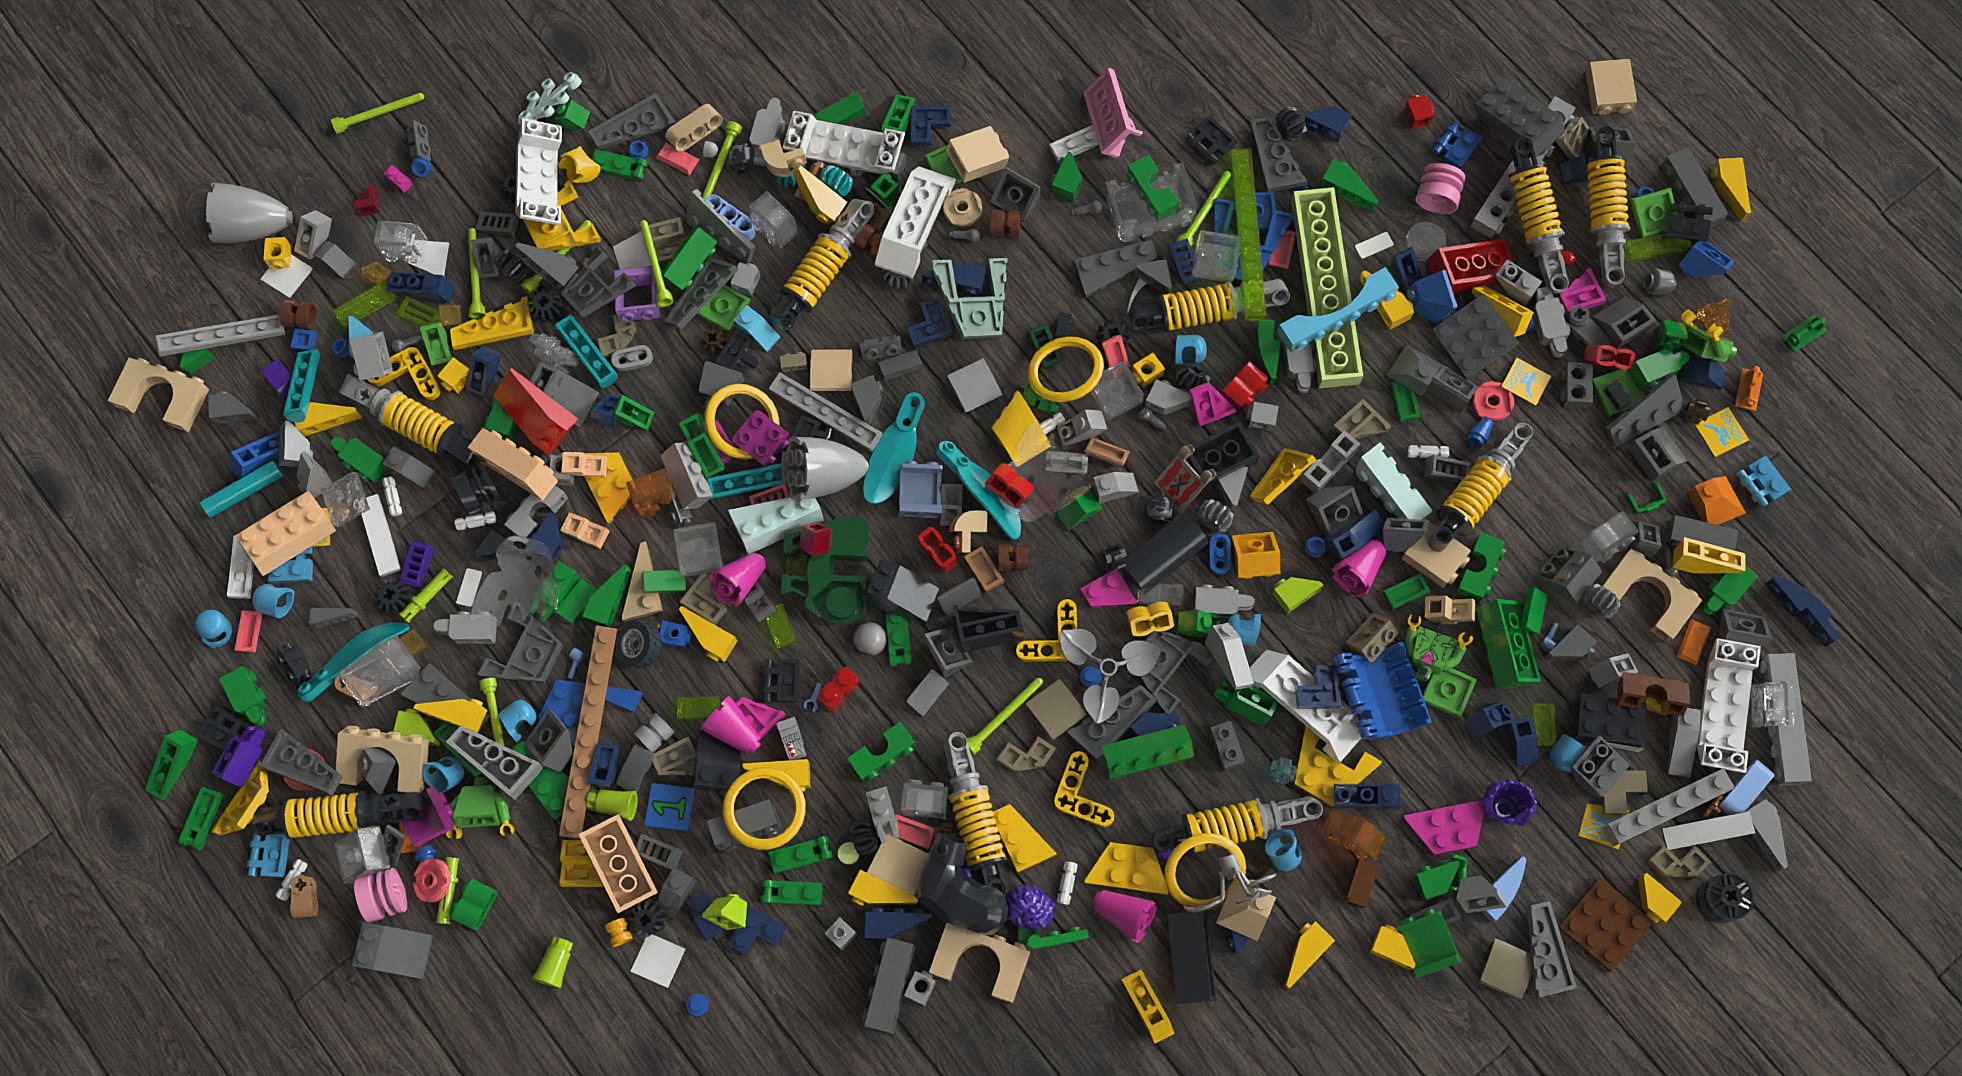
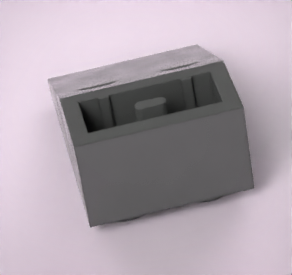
M542 362L539 363L530 380L533 385L578 418L574 426L582 428L599 395L598 391Z

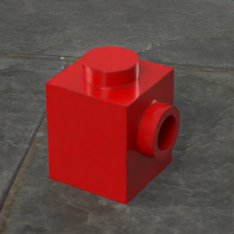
M1427 94L1422 96L1415 95L1407 100L1404 109L1411 128L1415 129L1430 125L1434 117V106L1432 101L1428 100Z

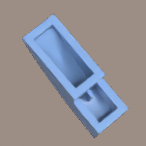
M1524 856L1519 858L1492 884L1506 901L1507 907L1520 886L1526 864ZM1507 907L1481 912L1493 923L1504 913Z

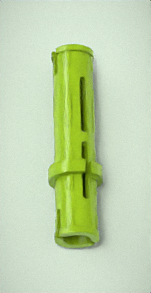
M443 568L416 597L413 596L411 598L412 601L399 615L409 623L421 609L424 610L426 608L425 605L453 576Z
M445 857V864L450 872V885L445 896L439 900L436 923L450 924V911L453 904L455 883H458L456 876L459 858Z

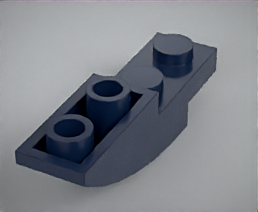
M1777 575L1766 582L1769 591L1782 602L1784 610L1792 616L1800 612L1804 622L1814 629L1817 638L1822 643H1825L1826 646L1841 638L1840 634L1828 621L1834 614L1811 592L1797 583Z

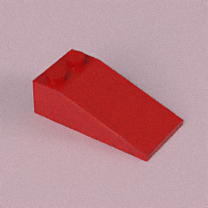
M1505 239L1438 248L1427 259L1432 275L1446 270L1453 294L1498 282L1496 274L1508 259L1514 263Z
M513 368L508 371L493 395L530 441L549 456L561 445L578 420V418Z

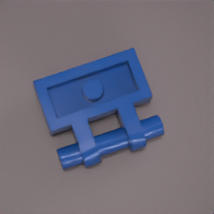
M1454 120L1452 124L1446 127L1442 138H1438L1435 142L1436 146L1432 151L1437 155L1441 151L1447 153L1443 160L1461 169L1483 137L1467 127L1461 133L1458 131L1461 123L1458 120ZM1451 137L1456 140L1452 146L1448 144Z

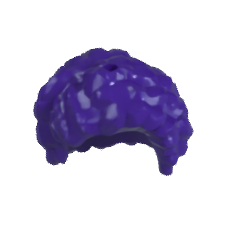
M1508 779L1504 782H1494L1486 787V792L1482 798V807L1488 818L1498 820L1501 824L1524 826L1537 810V801L1534 799L1535 796L1532 794V790L1524 787L1522 782Z
M1018 885L1015 889L1012 888L1010 892L1005 894L1008 906L1007 920H1012L1016 926L1024 930L1031 928L1038 931L1039 929H1044L1052 921L1055 903L1037 885Z

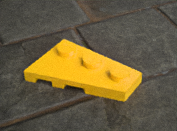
M1284 448L1253 490L1250 497L1253 501L1268 505L1309 468L1316 459L1313 455Z
M1010 804L994 811L992 818L996 820L995 825L1017 873L1057 855Z

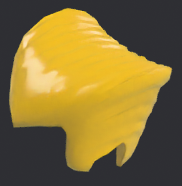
M581 146L562 154L561 157L563 158L558 163L559 168L567 170V181L570 180L574 183L590 182L600 173V166L585 154Z

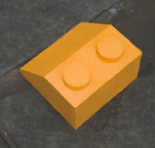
M1273 532L1232 536L1233 554L1238 578L1249 579L1254 576L1270 577L1280 574V550Z

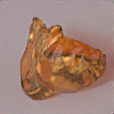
M1724 299L1703 306L1697 311V318L1704 322L1708 329L1713 323L1716 327L1720 326L1723 329L1720 336L1728 334L1731 329L1728 326L1729 316L1727 312L1730 311L1729 306L1732 300Z

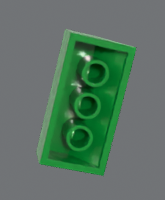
M1496 599L1477 606V619L1481 625L1482 639L1486 645L1487 659L1491 664L1492 678L1496 688L1510 689L1541 683L1529 633L1520 627L1523 616L1520 601Z
M1185 724L1101 746L1108 781L1188 761L1194 757L1192 740Z

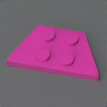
M1482 800L1404 815L1403 820L1415 831V835L1424 842L1430 853L1437 855L1476 847L1484 811Z

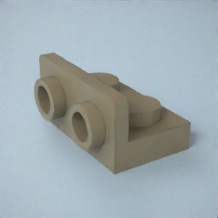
M1372 613L1347 640L1346 644L1349 648L1363 654L1366 660L1372 663L1398 635V631L1389 619Z

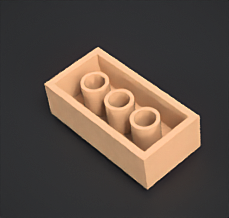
M482 428L468 448L482 462L485 461L489 468L541 500H544L558 482L552 475L554 471L543 465L545 462L538 456L534 455L531 457L529 456L530 453L523 447L516 448V444L508 438L503 440L501 439L502 436L496 431L492 430L489 432Z
M307 491L235 536L262 576L336 530L311 493Z
M619 814L579 834L617 913L658 893Z

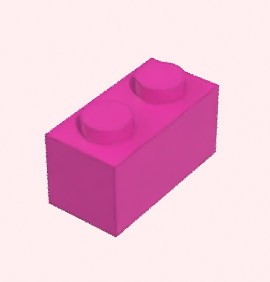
M393 165L383 173L403 193L413 185Z

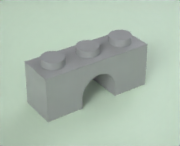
M1344 430L1331 444L1320 460H1316L1303 474L1301 482L1313 493H1317L1357 452L1360 443Z
M556 485L544 500L531 494L521 501L520 507L516 512L511 513L507 517L504 525L528 545L530 537L534 533L536 534L540 528L533 521L535 512L538 509L547 508L556 513L568 497Z

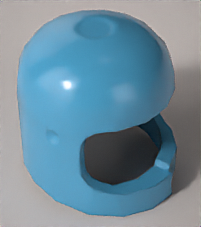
M1177 335L1175 366H1180L1185 361H1192L1195 364L1201 363L1205 359L1207 352L1204 338L1199 335Z
M264 584L259 586L254 592L252 604L254 609L262 614L282 618L290 611L295 592L290 588H275L271 584ZM287 592L286 604L283 607H276L279 597Z
M205 610L196 618L195 629L203 642L209 647H220L230 639L232 625L219 611ZM222 632L226 633L225 638L218 642H209L206 640L215 638L219 636Z
M1239 614L1229 617L1227 623L1238 633L1242 645L1255 646L1260 631L1261 614H1253L1250 620H1240Z
M515 700L498 714L508 733L516 742L522 737L518 733V726L524 721H527L532 726L537 718L535 710L524 700Z
M1562 734L1550 752V761L1559 770L1572 773L1571 766L1587 747L1581 745L1573 738Z
M447 756L441 758L438 763L428 762L423 766L422 774L429 787L435 786L438 793H444L463 780L465 771L463 764L457 758ZM433 767L437 770L433 774H430L429 768Z
M1281 829L1270 835L1265 844V851L1274 867L1280 871L1295 869L1301 862L1302 853L1297 846L1294 832L1290 829ZM1282 835L1292 837V844H1282L1280 837ZM1281 847H1284L1288 850L1280 856H1276L1275 854L1276 851Z

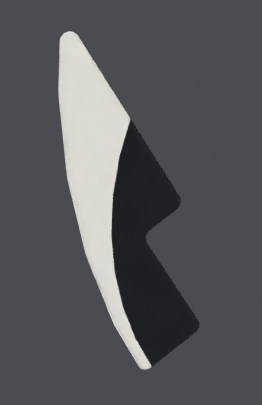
M866 188V194L879 203L881 210L891 217L893 211Z
M1141 279L1138 280L1132 292L1128 311L1131 307L1140 305L1141 296H1149L1150 285Z

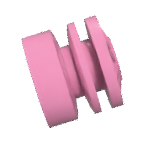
M1432 163L1425 166L1421 185L1416 196V203L1421 208L1433 213L1450 214L1455 212L1459 205L1460 192L1465 182V174L1457 167L1449 164Z
M393 867L385 872H378L376 880L372 875L355 880L354 891L356 901L366 922L371 923L385 917V910L390 916L395 915L396 911L402 913L407 910L405 888L398 872Z

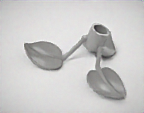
M1084 629L1063 630L1061 632V648L1068 661L1073 664L1082 665L1088 657L1100 664L1099 670L1104 675L1102 687L1099 685L1089 687L1083 697L1085 709L1096 723L1108 719L1118 707V691L1112 687L1106 688L1109 676L1116 673L1117 666L1127 664V670L1131 674L1143 676L1153 669L1161 653V649L1152 643L1132 641L1126 644L1121 651L1125 659L1124 661L1115 662L1110 658L1102 661L1091 655L1096 649V639L1091 632Z
M1235 853L1218 859L1222 869L1219 872L1220 895L1205 905L1183 907L1188 912H1200L1222 902L1225 898L1224 876H1227L1228 880L1237 877L1246 895V898L1237 900L1236 904L1252 902L1257 898L1271 894L1272 891L1258 888L1254 894H1251L1246 886L1251 887L1269 881L1276 876V873L1270 868L1259 879L1249 880L1242 872Z

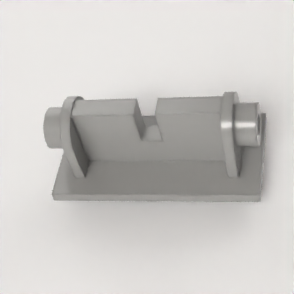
M1047 451L1046 471L1087 474V454Z

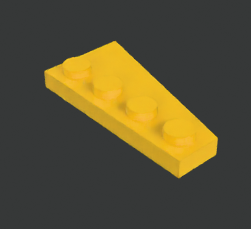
M528 296L521 298L520 302L513 305L512 303L505 305L504 309L493 313L491 311L486 313L481 319H472L450 329L454 350L534 334L532 316L527 302H529Z

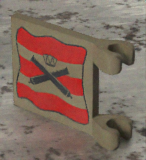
M1192 445L1183 446L1174 460L1154 482L1161 492L1166 493L1167 497L1173 500L1174 506L1180 513L1217 475L1213 469L1205 470L1200 477L1188 464L1186 459L1195 451Z

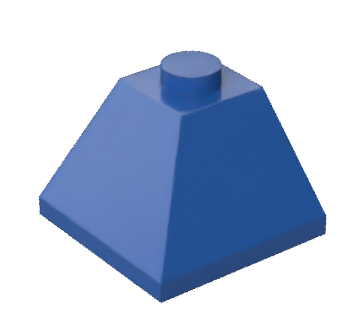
M1698 241L1679 264V267L1682 268V272L1686 275L1696 278L1725 274L1735 261L1710 243Z
M1446 270L1415 281L1407 289V298L1413 304L1414 310L1435 325H1439L1457 308Z

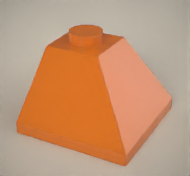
M1726 476L1712 478L1698 484L1687 493L1703 522L1720 525L1746 513Z

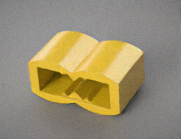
M1155 602L1147 607H1134L1126 612L1133 636H1145L1153 631H1166L1174 626L1172 612L1167 602Z

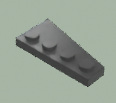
M1269 116L1251 120V128L1267 193L1307 185L1305 176L1301 174L1297 162L1293 160L1290 150L1284 144L1282 136L1272 118Z
M698 189L692 191L684 222L692 228H701L717 241V245L745 264L750 263L756 246L737 228L734 230L730 226L729 220L724 215L720 216L714 210L715 206L710 201L706 202L701 197L702 193Z

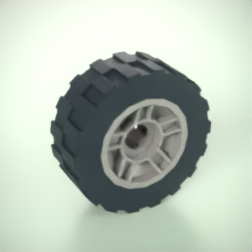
M637 620L629 621L622 626L615 640L616 655L623 665L646 668L657 660V656L660 654L661 636L658 629L655 628L656 626Z

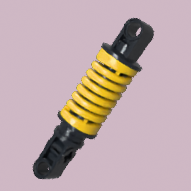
M359 791V793H350L348 796L341 794L340 797L339 795L325 796L324 798L319 796L316 798L309 797L307 800L305 798H287L282 806L258 808L251 829L259 836L284 833L287 839L321 834L327 835L329 833L336 834L337 832L345 833L346 831L367 832L370 824L382 825V823L417 821L421 819L425 797L421 793L411 792L385 796L374 795L368 798L364 791Z

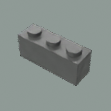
M1675 515L1669 521L1665 544L1675 549L1685 537L1735 551L1739 530Z

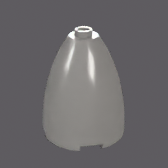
M211 184L213 192H208L206 221L209 222V228L212 230V233L209 232L208 235L212 243L253 241L275 234L288 227L289 223H292V211H289L288 207L264 193L232 184Z
M791 437L787 441L789 445L787 452L782 454L783 483L788 484L789 496L794 500L817 498L838 492L857 482L865 475L869 468L868 461L855 450L840 443L821 438Z

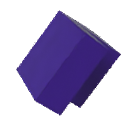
M276 358L262 369L261 372L287 400L292 375Z

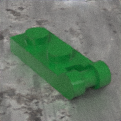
M595 149L592 158L600 166V172L636 181L643 180V171L648 165V161L643 158L636 159Z
M886 612L891 667L903 663L905 665H912L908 618ZM904 650V655L896 656V651Z
M201 787L180 836V845H190L198 851L203 849L206 836L224 794ZM193 830L198 832L195 838L192 837Z
M828 836L769 852L774 874L833 858L832 852L829 851L827 845L829 843ZM819 847L820 854L815 855L813 848Z
M762 880V887L764 889L763 895H761V903L822 906L823 883ZM772 888H778V896H772Z
M1080 927L1067 929L1068 933L1065 934L1053 931L1046 933L1044 938L1032 935L1025 939L1024 945L1027 950H1036L1086 940L1089 936L1087 929L1080 930Z

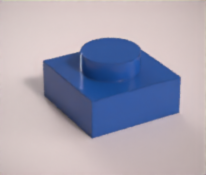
M295 329L291 348L296 351L313 350L317 333L311 330Z

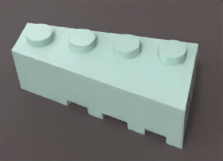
M1380 442L1361 457L1355 469L1358 478L1363 482L1366 481L1373 495L1380 497L1384 502L1385 508L1390 513L1393 512L1398 519L1426 520L1433 510L1417 489L1411 490L1409 479L1405 474L1398 473L1395 466L1396 462L1392 457H1386L1382 452L1385 447Z
M788 497L728 510L748 554L784 539L785 533L795 534L801 531L802 525L824 521L816 498L794 500Z

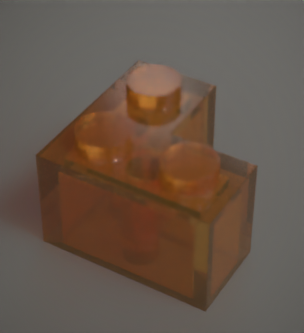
M666 468L626 482L633 505L641 517H649L656 514V511L661 510L658 503H668L672 498L677 497Z
M1335 809L1331 810L1321 830L1328 837V842L1336 846L1343 844L1347 849L1355 851V855L1358 858L1360 856L1364 857L1365 861L1368 858L1377 861L1388 839L1387 836L1366 819Z

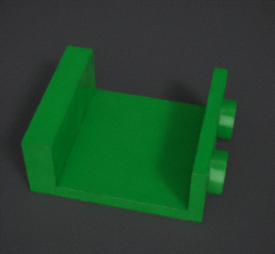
M1434 909L1421 913L1422 918L1414 920L1413 916L1401 920L1402 925L1397 927L1398 931L1401 930L1416 964L1414 972L1417 978L1461 962L1441 911L1436 913Z

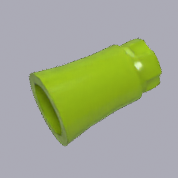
M603 789L600 791L591 790L587 796L586 807L588 810L596 811L597 813L612 816L619 814L620 818L631 821L636 813L637 792Z
M553 937L532 979L541 984L561 989L573 943L562 938Z

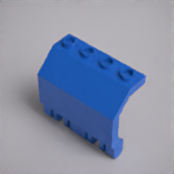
M1399 642L1385 648L1372 663L1368 662L1364 655L1352 656L1351 653H1343L1333 657L1336 667H1339L1337 669L1338 673L1345 674L1346 679L1342 681V685L1347 687L1344 691L1350 708L1356 707L1351 710L1352 714H1359L1360 721L1356 722L1357 728H1362L1358 730L1361 740L1388 738L1432 723L1404 642Z

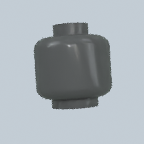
M1653 269L1646 274L1643 284L1649 294L1665 297L1676 288L1677 281L1671 271Z

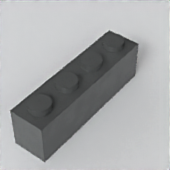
M1689 147L1667 156L1662 164L1664 174L1670 178L1673 189L1680 195L1682 202H1686V205L1699 206V204H1705L1706 207H1713V214L1704 215L1703 220H1711L1710 227L1722 223L1728 213ZM1690 213L1692 219H1697V214Z

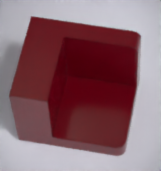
M368 184V191L358 193V200L354 201V207L360 216L380 213L378 192L373 184Z
M820 522L802 525L800 549L812 556L829 552L831 528Z

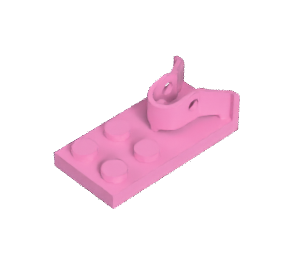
M1107 68L1083 93L1101 153L1118 158L1125 142L1124 139L1130 133L1141 136L1143 132L1136 130L1133 121L1128 117L1113 69Z

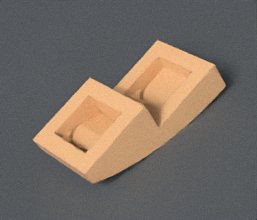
M563 452L562 473L606 478L607 457L605 455Z
M570 512L560 530L577 540L601 549L610 532L607 528L589 522L586 518Z

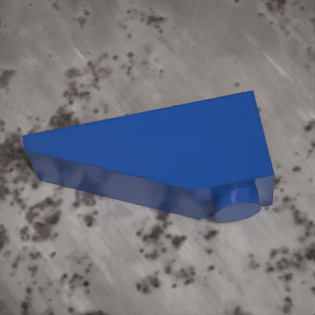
M280 431L231 452L229 467L239 479L270 461H275L279 458Z

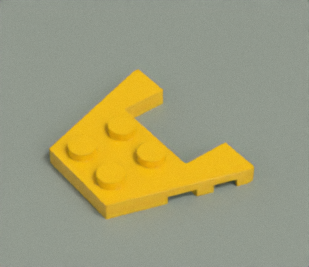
M570 180L564 184L565 187L557 192V206H562L579 198ZM562 209L560 225L527 219L523 220L537 248L555 251L601 241L593 223L573 232Z
M1305 725L1294 785L1332 807L1334 805L1333 784H1359L1382 761L1364 752L1354 770L1342 763H1337L1333 758L1315 748L1320 737Z

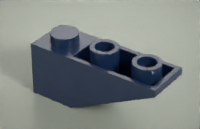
M968 262L952 265L956 291L964 292V294L972 297L976 295L981 296L987 275L986 267ZM932 270L922 272V282L932 288L939 287Z
M391 272L386 290L430 302L450 303L455 285L443 275Z
M1374 508L1323 540L1333 558L1343 559L1361 548L1381 531L1385 524L1377 509Z
M1333 784L1334 806L1400 810V784Z
M871 908V912H866L865 939L875 941H887V938L893 939L931 920L933 916L925 909H915V913H906V909H893V912H884V908Z

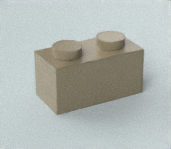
M798 352L792 355L784 354L780 356L782 372L808 369L805 353Z

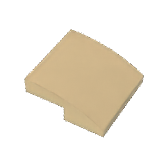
M812 350L810 390L851 391L852 350Z

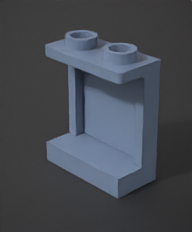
M907 461L901 464L899 517L940 519L942 513V465H938L936 462L917 464L915 461Z

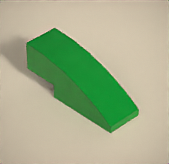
M1259 318L1256 331L1258 358L1263 373L1268 377L1267 382L1269 385L1274 386L1281 341L1273 340L1275 320Z
M700 413L680 422L679 425L688 440L687 443L706 479L724 470L725 467L722 459L707 433Z

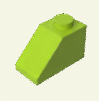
M1291 577L1288 580L1282 579L1276 583L1272 595L1288 614L1321 591L1323 584L1320 581Z
M406 709V712L398 711L394 731L400 732L401 735L405 736L418 734L422 738L429 739V745L440 746V741L433 734L432 728L417 710Z
M727 894L726 897L717 898L703 912V918L726 930L745 928L747 902L736 894Z

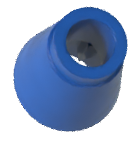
M1483 417L1468 432V443L1476 448H1481L1482 445H1485L1494 424L1493 421L1488 417Z

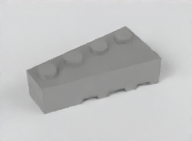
M460 726L446 741L514 800L517 799L544 768L539 762L463 726Z

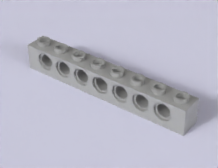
M1556 96L1548 106V108L1563 117L1564 127L1568 126L1575 117L1572 114L1576 108ZM1554 142L1536 157L1538 164H1545L1543 159L1545 156L1550 157L1554 151ZM1513 161L1471 225V228L1492 239L1495 233L1500 234L1505 226V223H1503L1505 217L1508 219L1511 217L1515 210L1513 205L1515 202H1518L1515 199L1516 193L1513 192L1514 185L1508 177L1510 173L1516 171ZM1501 197H1506L1509 201H1504ZM1491 212H1495V213H1497L1499 216H1498V217L1493 216V215L1491 214Z

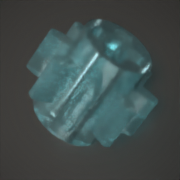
M1280 757L1277 761H1272L1269 776H1274V782L1285 785L1290 780L1294 781L1297 766H1292L1291 759Z

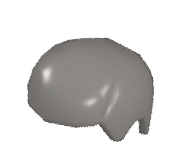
M866 622L859 625L854 632L853 642L859 651L870 655H877L887 645V634L878 624Z

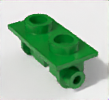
M1813 315L1784 334L1782 338L1796 352L1827 331L1824 327L1827 320L1824 316L1816 317Z
M1029 382L1028 385H1021L1025 390L1020 391V394L1027 404L1035 406L1037 400H1040L1039 409L1050 414L1057 412L1059 406L1056 405V402L1046 400L1036 394Z

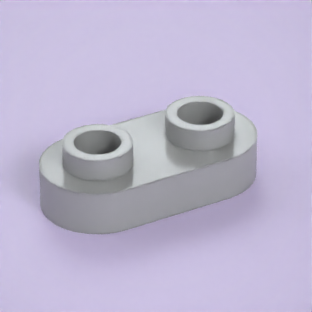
M639 345L617 350L612 355L611 360L617 370L627 371L648 366L653 360V354L647 346ZM642 355L646 356L644 360H640ZM621 360H626L624 364H620Z

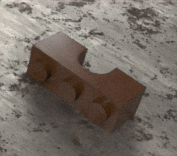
M1623 672L1617 684V705L1640 709L1644 698L1652 697L1660 703L1661 713L1684 716L1690 704L1689 683Z

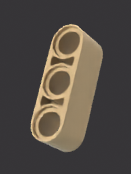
M705 104L667 130L665 137L677 151H684L716 130L722 124L723 118L710 104Z

